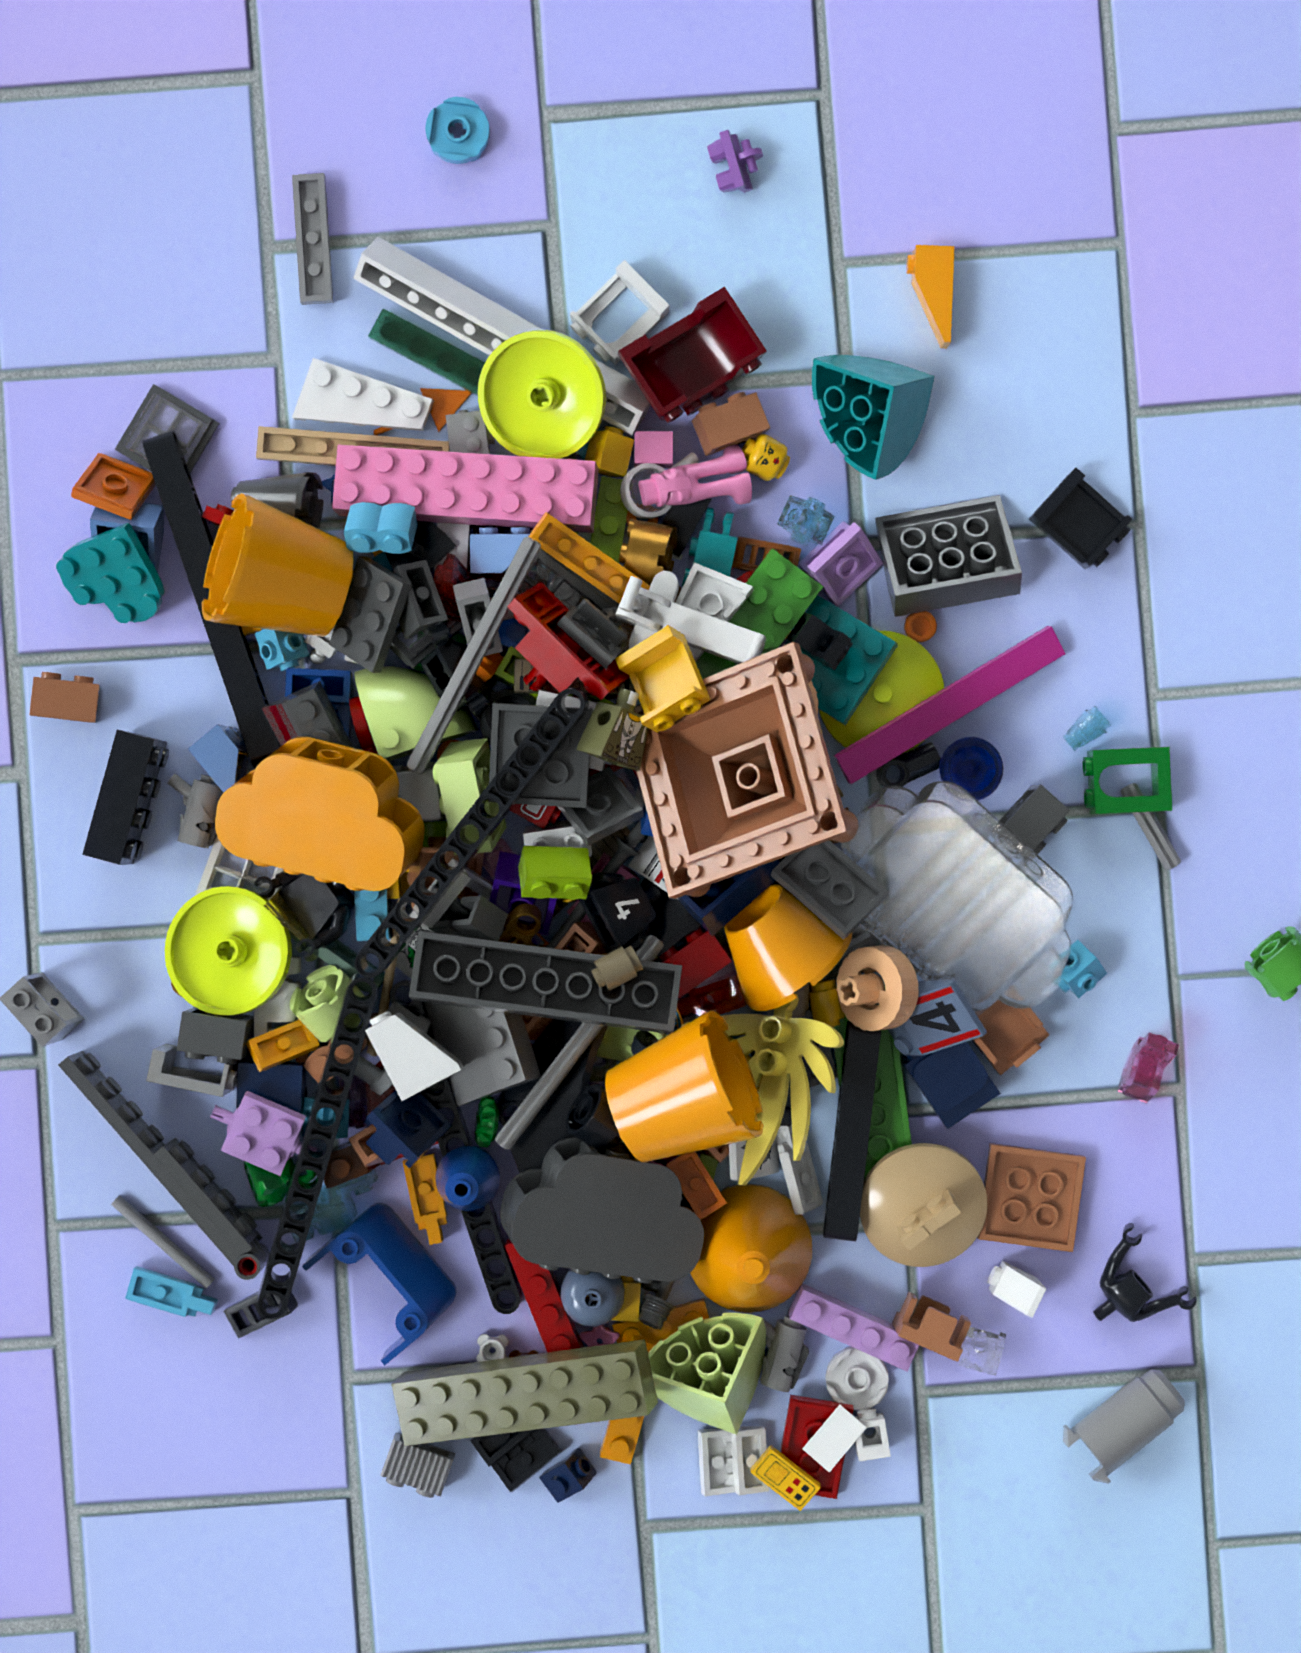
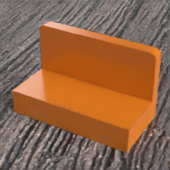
M696 1152L682 1154L665 1165L678 1177L683 1199L700 1220L727 1204Z

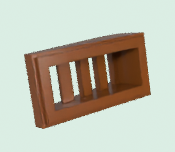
M738 536L732 568L755 572L758 568V565H755L758 548L765 549L762 561L773 548L782 556L783 554L790 555L789 561L798 566L801 548ZM746 546H751L749 563H742Z

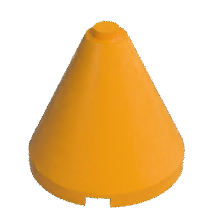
M737 1184L726 1187L720 1193L727 1204L700 1220L704 1228V1242L700 1259L695 1268L690 1272L691 1277L706 1297L726 1309L744 1313L769 1310L789 1299L799 1289L808 1274L812 1260V1237L808 1224L802 1214L795 1215L791 1200L773 1188L759 1184H747L745 1186Z

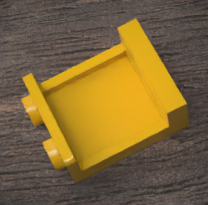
M669 625L615 658L619 670L630 676L634 689L639 694L638 699L645 714L640 717L642 725L656 733L671 728L675 721L685 715L697 712L703 704L711 700L685 635Z

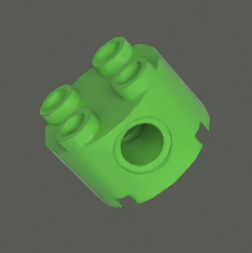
M1292 926L1285 927L1286 934L1282 935L1278 930L1262 941L1250 954L1253 961H1246L1244 964L1246 971L1262 984L1269 997H1279L1282 1001L1293 997L1298 991L1297 987L1301 984V934Z

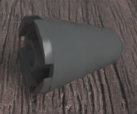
M313 472L240 481L231 491V504L238 494H246L318 528L322 518L324 500L318 499L317 489L323 490V484L320 476Z

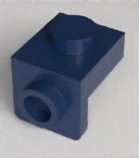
M577 1448L572 1451L567 1459L545 1470L539 1478L556 1502L559 1503L583 1490L597 1472L582 1450Z

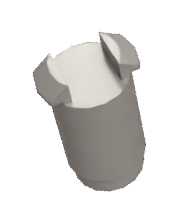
M1150 1369L1143 1376L1132 1379L1071 1429L1065 1424L1063 1426V1442L1069 1448L1077 1440L1081 1439L1100 1463L1097 1468L1089 1473L1090 1477L1094 1481L1109 1484L1111 1481L1107 1476L1174 1423V1418L1184 1411L1185 1401L1160 1370Z

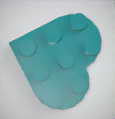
M130 522L77 542L63 554L56 564L57 572L64 587L69 591L77 604L105 603L115 619L120 623L146 621L161 608L165 589L160 576Z

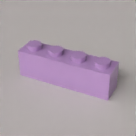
M803 1283L797 1290L788 1310L791 1320L907 1372L919 1347L918 1344L899 1337L892 1323Z

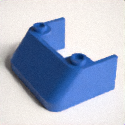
M376 1203L367 1208L313 1253L302 1265V1268L307 1271L330 1251L339 1261L345 1264L356 1263L367 1254L408 1302L398 1312L395 1320L396 1328L402 1337L386 1349L381 1359L384 1366L419 1338L452 1305L457 1293L456 1286L394 1210L384 1203Z

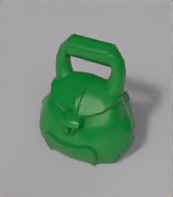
M292 1158L287 1161L281 1176L244 1161L243 1166L258 1206L269 1207L282 1202L287 1195L295 1167ZM306 1170L307 1174L299 1176V1178L303 1182L309 1183L317 1175L312 1170Z

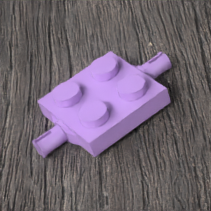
M246 1091L240 1106L234 1113L215 1105L210 1118L228 1125L227 1137L222 1146V1152L281 1176L287 1161L294 1153L299 1154L302 1143L300 1141L301 1128L307 1117L249 1091ZM308 1145L310 1150L317 1151V1148Z

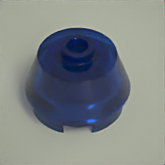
M978 737L961 738L949 745L941 757L939 766L941 781L945 788L959 799L966 801L984 799L997 789L1002 780V758L998 750L984 739Z

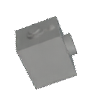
M460 410L457 414L446 415L450 452L490 454L489 445L495 444V438L487 429L480 411L468 412V410Z

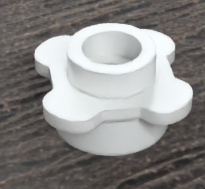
M481 1334L478 1337L477 1343L480 1349L476 1357L477 1362L508 1358L505 1352L509 1340L505 1335L489 1337L487 1334ZM491 1347L495 1348L496 1351L494 1353L490 1352L489 1349Z

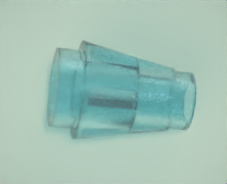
M1096 706L1090 710L1086 708L1063 738L1076 751L1079 747L1081 748L1107 733L1106 729L1111 724Z

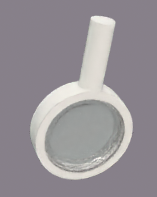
M691 452L669 469L681 465L699 463V459L695 453ZM644 463L634 467L624 476L620 488L621 499L626 509L634 516L641 519H654L665 514L672 505L657 507L656 504L644 506L638 487L639 481L650 479L653 473L665 471L663 467L657 464Z

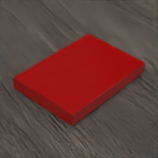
M790 1394L780 1452L820 1483L821 1488L815 1496L837 1499L845 1454L833 1469L828 1472L802 1448L839 1404L852 1415L853 1405Z

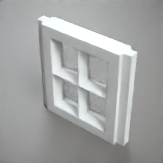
M216 836L196 895L211 888L226 886L245 888L260 894L267 891L270 884L263 883L260 886H255L254 882L256 879L266 876L272 880L276 878V874L284 870L274 866H257L251 860L237 857L230 853L221 844L218 836ZM280 887L275 888V892L270 898H266L273 905L276 903Z

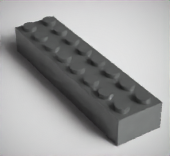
M418 931L409 998L421 1002L671 1034L674 1032L682 965L640 960L643 970L637 972L638 976L609 991L606 986L600 988L591 973V970L596 968L594 961L605 955Z

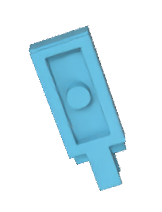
M139 1266L133 1269L125 1296L127 1300L183 1317L187 1315L195 1317L197 1311L212 1315L218 1299L202 1294L204 1288L197 1286V1284Z

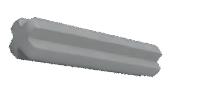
M1131 783L1121 789L1123 797L1143 796L1136 783ZM1132 812L1164 869L1170 870L1181 863V859L1154 813Z

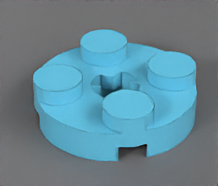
M450 97L444 100V103L431 110L426 120V137L433 153L442 160L453 164H464L469 161L478 160L486 149L490 138V127L486 115L474 101L468 98ZM455 123H462V128L467 130L464 136L461 135V138H454L453 133L449 132L451 126L455 128Z

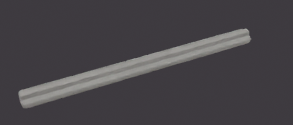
M530 537L523 538L407 762V767L413 772L419 774L425 772L509 610L507 606L516 597L541 549V544Z
M649 935L641 948L636 951L639 960L653 961L663 949L664 944L655 936ZM582 1023L495 1137V1141L502 1148L507 1150L512 1148L604 1025Z

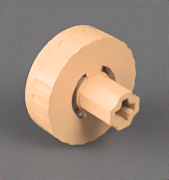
M887 945L858 948L848 954L839 968L836 980L838 1001L846 1018L854 1026L865 1031L887 1030L903 1025L915 1010L919 992L917 975L910 960L900 950ZM872 972H878L881 975L882 979L877 974Z

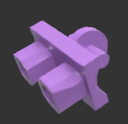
M728 129L720 132L721 139L707 146L710 159L714 164L725 160L728 162L729 170L716 174L720 191L740 190L746 193L753 190L748 171L749 173L758 171L756 161L764 156L762 149L752 148L749 139L739 143L738 136L730 134Z

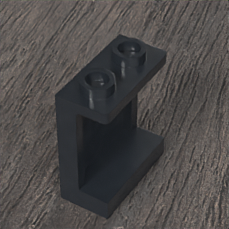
M1075 467L1029 517V520L1082 568L1087 569L1092 564L1097 568L1110 554L1106 548L1113 541L1118 544L1129 533L1131 529L1127 525L1131 522L1132 518L1129 515H1122L1083 480L1085 475Z

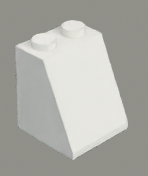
M386 1011L369 1020L372 1027L366 1029L365 1032L401 1101L449 1077L464 1067L459 1058L401 1013L392 1016L390 1011Z

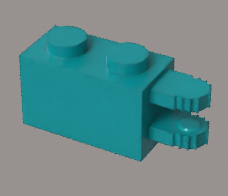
M707 507L703 530H700L699 538L692 537L689 556L694 557L695 563L730 577L738 539L737 537L729 536L734 513L727 511L724 516L722 534L710 532V527L714 521L715 513L713 508ZM689 568L685 569L682 587L691 570Z

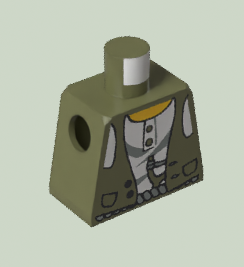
M620 688L615 705L603 702L597 703L576 750L613 765L639 771L648 728L643 726L640 721L642 715L634 712L639 694Z

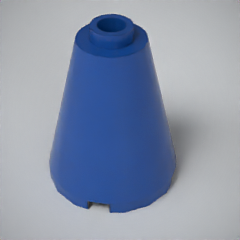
M461 1146L450 1151L440 1161L436 1171V1186L439 1194L446 1203L459 1210L471 1211L487 1205L496 1195L500 1185V1171L496 1162L487 1151L476 1146Z

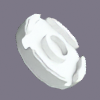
M846 1347L836 1353L828 1363L825 1374L827 1390L834 1402L853 1405L854 1410L871 1409L880 1403L887 1393L889 1377L885 1363L853 1347Z

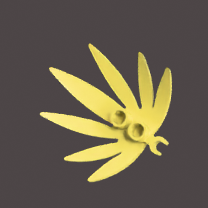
M796 993L797 998L775 1008L773 1016L762 1014L721 1015L728 1024V1030H725L728 1037L746 1034L743 1037L737 1038L745 1057L755 1051L748 1064L756 1086H758L763 1075L758 1092L763 1112L757 1114V1120H761L764 1125L763 1133L761 1136L746 1142L738 1181L739 1185L745 1186L748 1184L763 1163L775 1140L786 1107L789 1081L793 1161H800L802 1158L811 1116L810 1088L802 1060L803 1056L829 1093L834 1094L836 1092V1082L832 1067L824 1053L813 1041L825 1047L839 1048L844 1045V1039L836 1029L824 1022L806 1018H792V1011L797 1007L799 1001L798 994Z

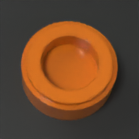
M928 611L910 614L904 623L906 636L918 643L931 639L937 629L936 620Z

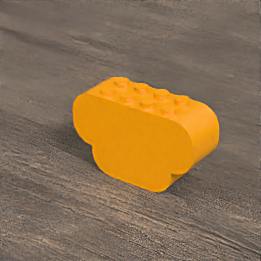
M296 737L287 741L261 761L255 769L228 788L218 801L215 817V829L218 839L233 855L251 860L257 866H274L282 868L288 874L313 876L319 882L344 884L346 888L354 891H381L392 886L418 859L423 846L425 832L424 822L419 811L410 802L398 797L399 779L395 769L385 758L375 753L311 737Z

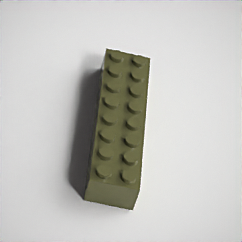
M645 1339L406 1371L391 1384L404 1446L647 1416L658 1403Z

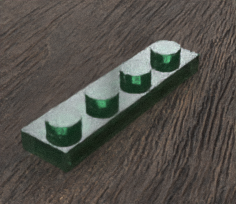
M384 308L382 309L368 335L370 340L478 396V382L485 362Z

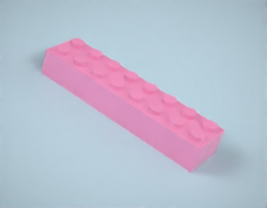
M338 445L332 509L339 516L348 517L350 506L356 503L369 502L381 506L391 503H403L415 507L417 521L496 527H530V529H534L544 513L547 512L574 532L594 533L599 469L596 461Z

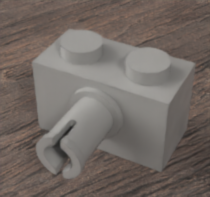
M485 578L453 585L467 644L470 643L491 602ZM510 609L504 620L515 618ZM498 631L485 656L503 652Z

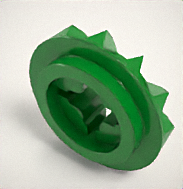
M491 1096L480 1100L474 1123L475 1141L477 1145L483 1148H488L491 1142L495 1140L498 1129L499 1109L494 1097Z

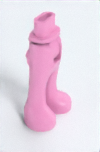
M731 445L726 447L723 455L718 458L673 467L661 473H653L650 479L638 482L643 505L656 504L657 507L685 505L719 496H731L734 502L740 505L750 503L752 500V482L748 472L708 483L698 482V479L712 475L743 472L747 467V461L742 449L738 445Z

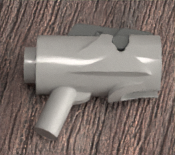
M174 774L167 784L183 795V803L186 806L185 814L180 816V829L177 841L201 848H209V846L213 845L217 836L215 829L216 809L223 791L210 776L201 774L200 780L194 779L191 786Z
M785 1315L784 1320L778 1319L775 1327L763 1319L766 1327V1345L769 1350L767 1356L763 1355L760 1383L778 1391L789 1392L790 1388H794L809 1355V1349L804 1344L807 1328L791 1320L789 1315Z

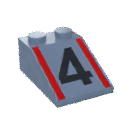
M955 980L918 981V1000L913 1014L903 1025L887 1029L894 1039L895 1047L903 1055L924 1056L982 1037L987 1033Z

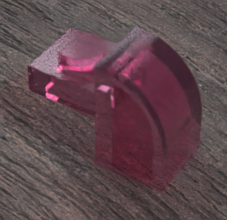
M1150 1032L1145 1038L1139 1036L1123 1068L1117 1092L1147 1104L1159 1091L1163 1071L1177 1055L1179 1044L1169 1041L1162 1035H1155Z

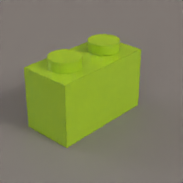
M523 846L518 866L522 897L537 899L563 898L570 900L587 898L592 881L588 848Z

